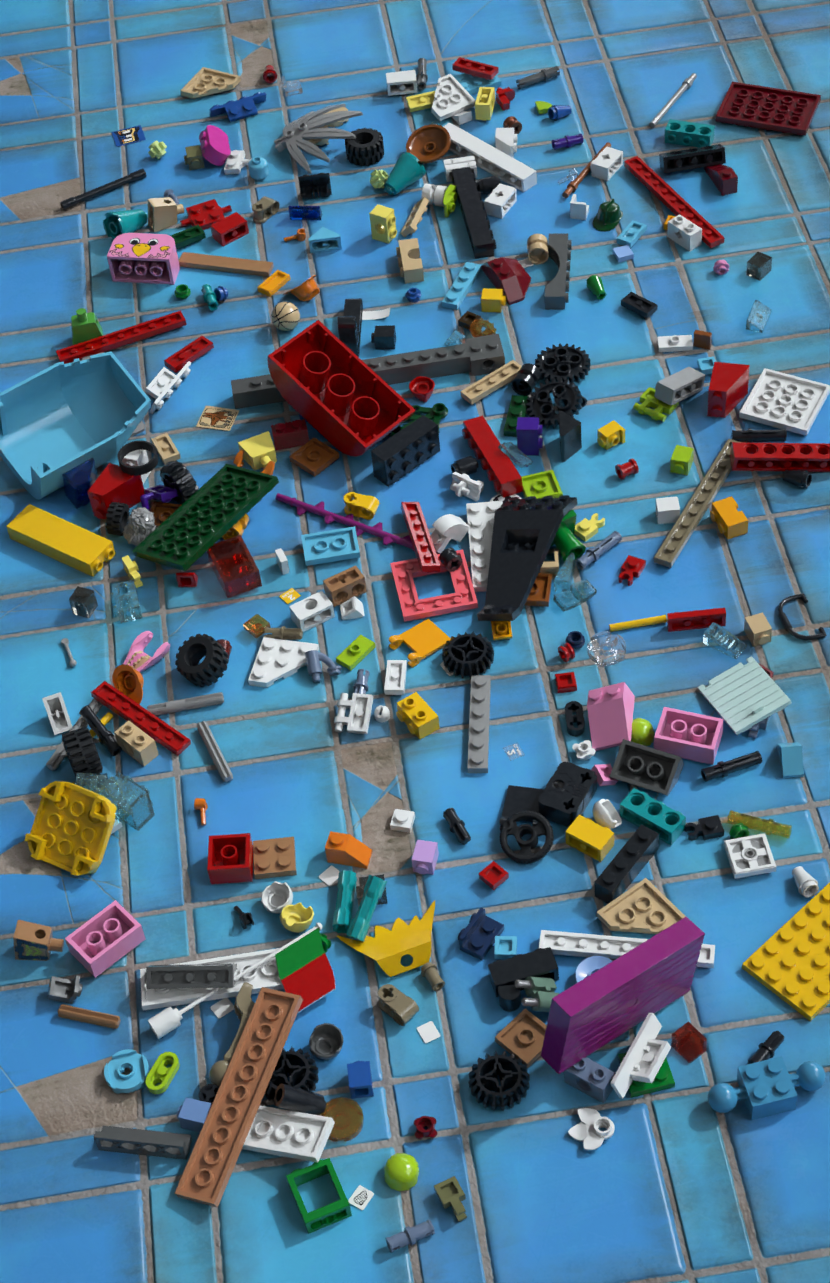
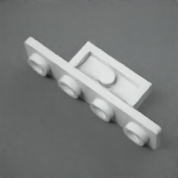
M190 361L187 362L177 375L164 367L147 386L145 392L156 399L150 413L153 414L156 409L160 410L165 403V398L169 399L174 392L173 389H177L181 385V379L183 377L187 378L191 372V369H189L191 366Z
M648 1013L621 1065L613 1076L611 1086L619 1098H624L633 1080L652 1083L671 1048L668 1041L656 1040L662 1026L654 1013Z

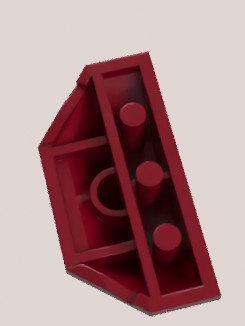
M500 257L481 265L482 271L496 289H503V296H506V302L509 305L525 299L531 277L516 259Z

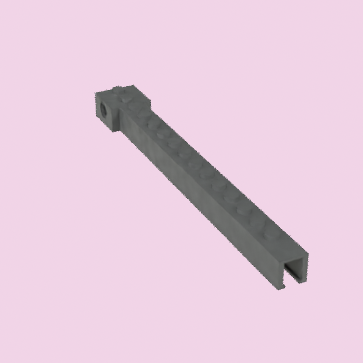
M499 334L465 339V344L363 359L362 361L388 385L411 382L418 376L436 378L471 372L472 376L490 374L505 365V355ZM270 374L231 380L235 409L286 401L275 386Z

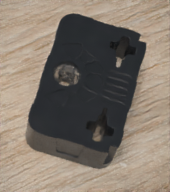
M570 762L560 763L554 775L547 783L546 788L539 796V814L543 815L547 820L569 827L579 814L582 816L597 790V775L592 770Z

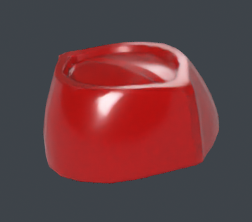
M418 376L410 382L409 389L417 399L427 402L433 394L435 383L428 377Z

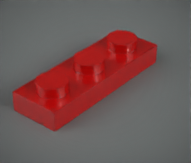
M461 57L452 65L454 71L487 80H492L499 72L496 66Z
M200 336L165 359V366L176 373L188 361L193 362L213 349V342L204 336Z
M725 608L667 614L668 632L726 626Z

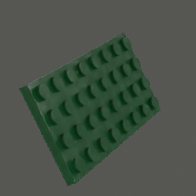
M226 464L132 550L134 555L186 571L279 483L278 478Z

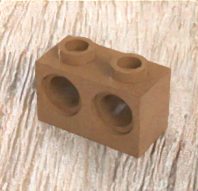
M353 566L323 580L325 595L332 602L333 607L344 603L354 596L357 597L367 592L365 577L357 566Z

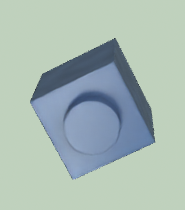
M185 1098L183 1105H180L177 1111V1118L181 1128L201 1132L212 1104Z

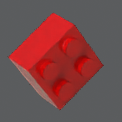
M250 833L209 836L207 871L211 884L252 882L253 843Z

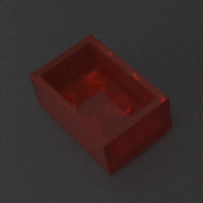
M241 535L215 543L207 550L209 562L227 598L262 586L259 569Z

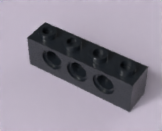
M721 144L659 154L660 169L664 173L726 163L725 147Z

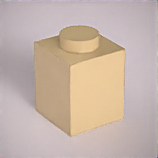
M763 612L745 617L744 631L753 647L771 642L772 628Z

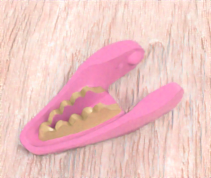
M145 631L136 637L123 664L129 665L141 673L161 660L168 653L170 644L168 642L163 643L156 650L153 657L149 656L144 652V648L152 640L153 633Z

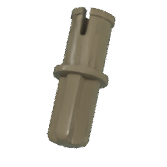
M285 626L281 628L266 627L264 632L272 633L265 635L266 638L301 640L303 637L301 628H286Z

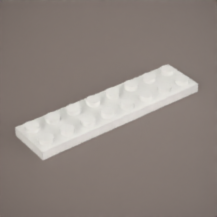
M279 948L171 965L237 963V970L234 971V976ZM276 957L271 958L236 980L234 987L223 988L204 1001L236 997L244 982L253 985L252 994L259 993L262 987L273 990L284 989L279 977ZM146 968L140 969L143 1011L190 1004L215 989H147Z

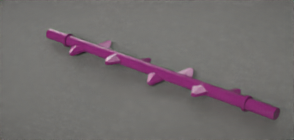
M280 493L276 495V500L289 504L291 507H297V515L299 516L308 511L325 517L326 524L336 521L350 527L355 526L357 537L366 532L383 538V545L394 542L414 551L410 535L402 538L385 532L381 522L371 527L354 521L353 514L351 513L343 517L325 510L324 502L322 501L313 506L296 500L294 497L291 498Z

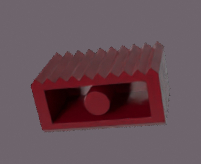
M305 419L271 425L275 450L303 446L309 442Z

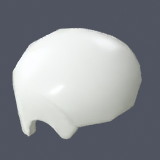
M601 799L594 804L593 817L597 824L610 830L622 824L621 817L608 799Z
M275 881L264 889L261 902L267 911L281 913L283 907L292 905L293 893L286 882L280 883Z

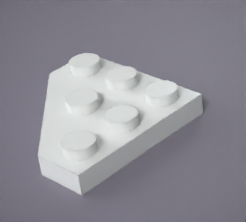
M448 74L438 79L431 113L439 121H442L474 107L476 100L451 74Z
M263 637L248 679L249 685L268 688L274 685V681L282 677L285 679L297 673V669L307 665L305 653L311 650L319 651V645Z

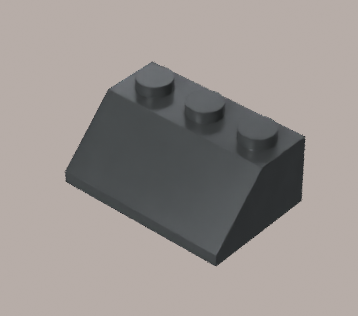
M623 739L609 777L668 796L678 782L684 762L679 756Z

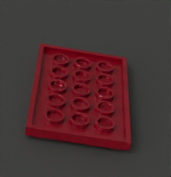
M732 82L716 114L715 121L806 136L821 101V95Z

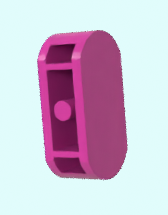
M208 125L199 135L202 155L210 163L222 166L231 154L228 136L220 128Z

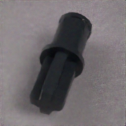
M454 808L446 809L443 812V817L450 826L449 830L455 834L460 843L463 845L467 844L471 837L464 827V821L460 820Z
M774 1031L764 1043H760L758 1045L759 1049L748 1060V1064L772 1058L775 1050L784 1041L785 1037L781 1032Z

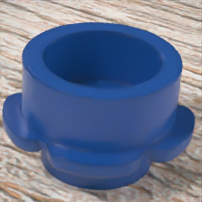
M218 286L214 289L217 301H225L227 299L228 291L226 288Z
M410 288L405 293V296L409 302L415 303L420 300L421 291L417 288Z

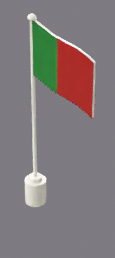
M316 923L315 927L234 976V982L271 958L276 957L279 977L285 992L300 995L303 998L298 1013L336 990L333 970L322 945L320 935L322 924ZM223 988L213 989L180 1011L169 1006L147 1020L156 1037L160 1039L181 1026L180 1020L183 1019L181 1016L183 1013Z

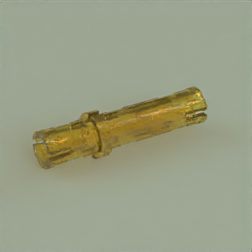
M730 810L727 823L729 824L743 823L750 829L766 832V835L773 834L790 838L791 825L774 822V819L766 820Z

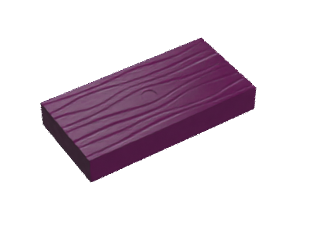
M684 917L552 998L541 1057L560 1074L581 1061L582 1058L589 1056L645 1020L648 1013L658 1012L689 992L705 933L690 919Z

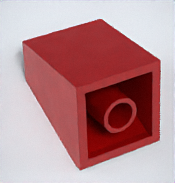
M714 362L708 390L707 416L725 418L748 394L750 365Z
M112 463L106 466L88 490L94 516L105 520L107 519V510L112 502L124 503L131 508L141 502L140 497L145 494L141 475H128L121 470L119 465Z

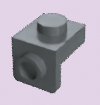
M75 975L73 980L52 976L49 981L47 999L73 1004L77 996L80 997L82 992L80 976Z

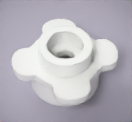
M589 740L579 744L575 743L572 746V749L576 751L577 758L580 760H588L596 753L595 749L591 747V741Z

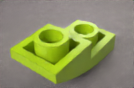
M451 184L448 186L443 198L444 216L446 218L454 212L456 207L454 203L457 199L456 186Z

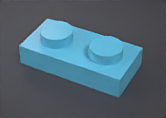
M632 220L617 237V244L628 245L631 248L645 233L647 225Z

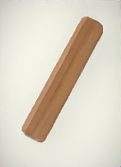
M62 1004L58 1009L59 1017L117 1029L121 1022L119 1016Z

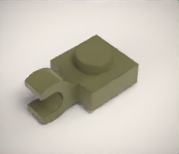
M453 1176L434 1185V1190L444 1209L451 1206L458 1222L466 1219V1210L461 1203L466 1198L456 1177Z

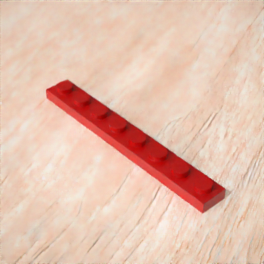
M177 311L57 350L56 354L60 362L67 364L73 362L74 359L79 358L81 360L84 357L116 349L187 324L182 312Z

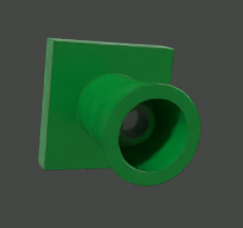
M574 510L569 511L563 517L551 546L556 545L565 563L576 561L586 550V547L574 536L577 516Z

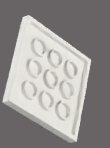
M764 368L740 410L739 418L807 436L830 393V385Z

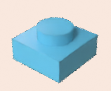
M715 357L697 359L699 371L705 375L712 374L714 362H716Z
M495 936V959H508L517 955V936Z

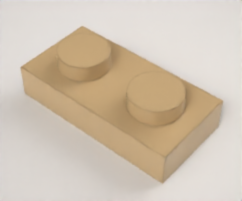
M168 433L151 439L164 464L181 459L180 453Z

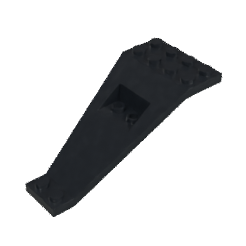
M563 495L559 498H553V496L542 498L530 496L525 499L511 497L495 511L486 600L483 609L477 613L478 621H514L521 614L562 519L578 504L577 497H570L569 495Z

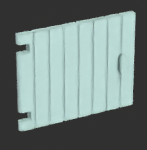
M752 656L746 659L747 664L743 665L740 662L709 680V686L705 687L702 684L697 687L736 735L745 732L755 724L781 711L792 703L789 697Z

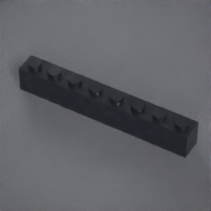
M470 167L452 170V183L456 186L458 203L474 257L479 259L494 256L496 241L493 239L492 229L489 230L490 222L487 220V212L484 210L483 201H481V193L478 189L475 173L471 172Z

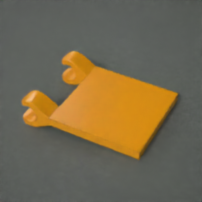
M428 618L400 635L389 637V642L391 643L389 647L392 650H396L404 642L414 652L407 656L410 660L408 665L415 667L422 659L443 648L446 641H450L451 638Z

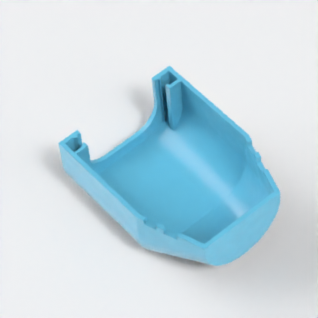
M112 351L92 355L90 359L80 361L77 358L72 363L64 364V362H58L0 393V456L27 492L35 499L40 500L114 459L149 411L151 400Z

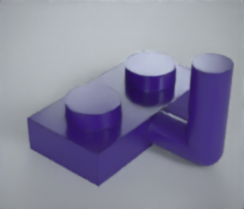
M163 485L153 486L144 489L145 494L140 497L142 508L145 507L150 511L149 500H160L163 503L169 502L172 498L178 496L177 489Z

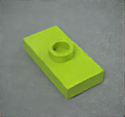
M360 634L336 657V662L351 671L376 647L375 642Z

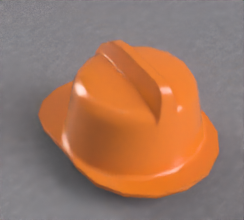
M313 275L300 286L284 293L283 296L292 293L301 301L311 300L320 292L314 280L317 275Z
M122 664L117 666L112 675L114 687L140 704L144 685L142 674L129 665Z

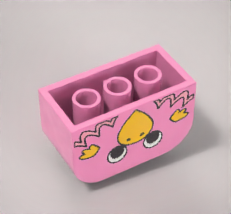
M121 234L113 240L107 254L113 282L174 285L180 270L175 241L166 234Z

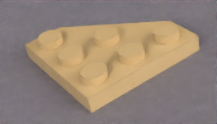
M202 67L180 92L181 96L195 99L234 89L241 79L238 75Z
M647 878L597 911V917L611 931L658 934L686 917Z

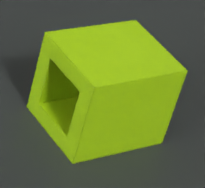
M676 445L670 459V472L688 476L693 463L694 448Z

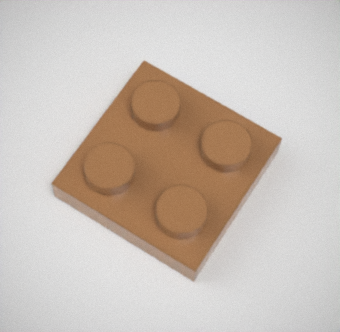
M294 837L253 841L255 879L297 875Z
M525 1008L495 1036V1042L510 1054H514L516 1059L521 1058L522 1064L529 1068L541 1056L547 1025Z

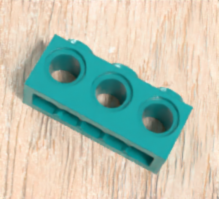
M669 119L665 128V143L697 148L711 146L714 140L715 126Z
M633 788L620 803V817L638 827L642 824L657 832L659 839L671 846L685 830L686 816L679 811L669 808L663 802L651 798L643 791Z

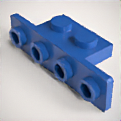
M258 92L250 97L245 96L236 101H228L223 105H214L210 108L209 115L214 117L226 113L229 122L257 115L258 111L255 104L266 101V92Z

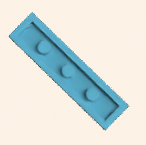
M470 262L464 264L444 297L442 307L454 310L459 309L482 270L480 264Z

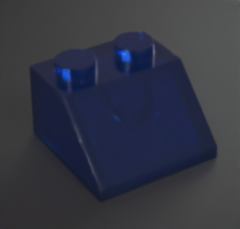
M93 458L62 474L65 495L76 509L86 506L90 502L88 490L97 479L95 460Z

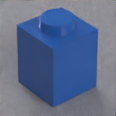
M355 1061L347 1064L351 1099L374 1096L370 1062Z

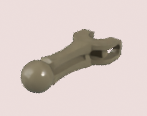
M244 982L234 1004L235 1013L240 1020L237 1034L229 1050L224 1055V1060L214 1063L209 1072L211 1083L219 1087L255 1004L251 999L253 985Z

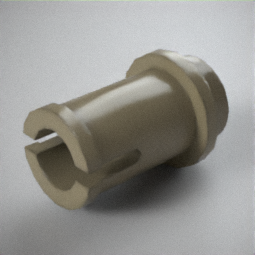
M432 962L424 964L421 967L422 976L426 977L434 991L442 989L445 982L437 972V966Z

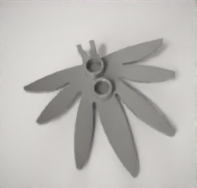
M345 104L332 105L317 111H311L287 124L283 128V136L280 139L274 140L275 147L279 153L288 148L296 162L311 174L310 166L299 148L316 158L330 162L327 155L308 140L356 139L353 133L342 129L319 127L363 114L361 111L327 113L337 108L346 107Z

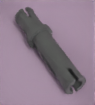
M425 58L418 60L416 80L419 90L426 89V82L428 80L426 74L427 60Z
M559 67L543 69L539 73L516 80V83H519L517 84L518 89L543 80L547 81L551 77L560 75Z

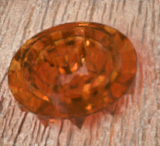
M481 317L471 323L470 333L473 337L496 334V328H494V323L489 322V319L483 320ZM482 327H485V328H486L485 331H483V333H481Z

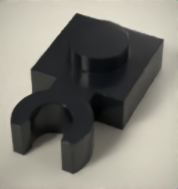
M719 815L698 819V824L687 823L685 825V832L693 831L688 833V840L690 841L696 840L699 836H702L704 840L724 836V829Z

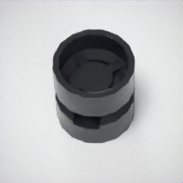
M523 364L511 382L512 389L519 395H530V392L533 391L541 378L540 370L533 364Z

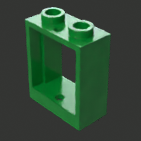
M330 1158L319 1160L318 1163L314 1162L311 1166L296 1169L289 1175H286L290 1191L308 1234L352 1216L349 1202ZM329 1173L340 1200L307 1213L297 1186Z

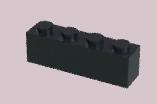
M642 824L594 882L596 898L609 904L624 893L659 849V834Z

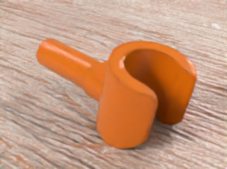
M298 229L296 235L286 237L284 241L294 239L304 241L306 238L305 229Z
M196 798L194 808L195 810H200L201 825L205 826V813L208 805L204 798Z

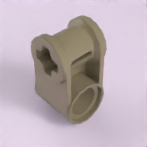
M266 196L262 197L257 203L252 205V210L254 211L253 221L257 224L265 223L278 212L279 202Z
M386 984L378 990L379 1008L392 1017L399 1025L404 1026L419 1011L417 1003L399 991L395 986Z

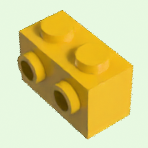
M417 692L397 702L396 715L401 722H405L410 733L415 734L420 740L440 729L438 715Z

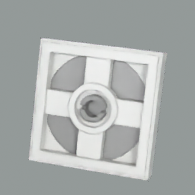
M765 833L724 840V848L734 879L776 872V864Z

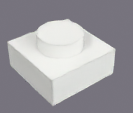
M395 809L390 829L411 833L415 812Z

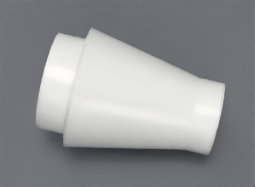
M801 866L792 870L799 893L807 898L814 896L819 890L818 881Z

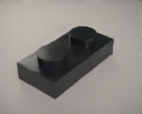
M630 292L621 300V306L645 318L650 317L658 309L657 304L633 292Z

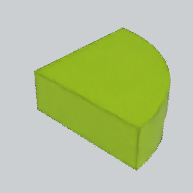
M544 101L535 102V107L539 114L548 113V109L552 106Z

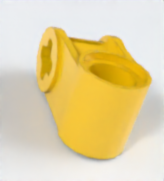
M355 492L346 493L343 498L346 503L344 507L346 515L351 513L355 517L366 520L374 517L380 504L379 500L374 496L357 494Z

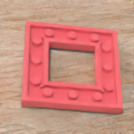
M463 550L456 551L457 555L462 558V565L455 571H449L455 593L420 600L418 599L413 578L446 572L448 570L445 568V565L440 562V572L428 573L421 572L417 558L390 563L404 622L478 608L477 598Z

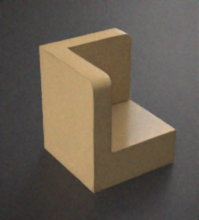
M554 551L555 561H544L540 573L552 574V580H558V551Z

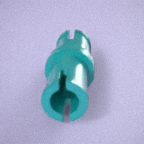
M209 284L203 285L201 291L204 301L208 304V308L211 311L217 310L219 304L216 301V294L212 291Z

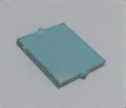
M504 442L498 447L520 468L528 467L533 463L511 442Z

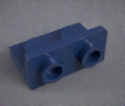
M480 908L477 913L471 916L466 929L463 928L458 935L460 950L482 961L494 945L495 936H500L504 931V924L487 917L485 909Z

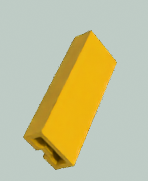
M28 504L6 526L10 539L92 577L103 568V562L107 563L116 554L112 541L31 504Z

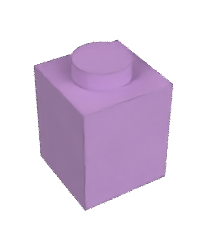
M417 840L412 857L413 872L434 875L439 856L437 842Z

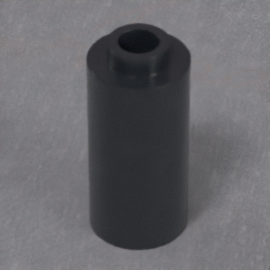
M280 1084L274 1094V1105L280 1108L319 1116L326 1109V1101L321 1094L285 1084Z

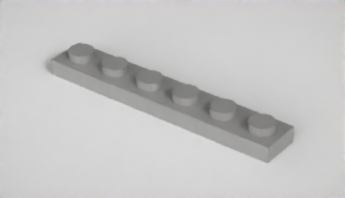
M491 675L471 676L468 773H488Z

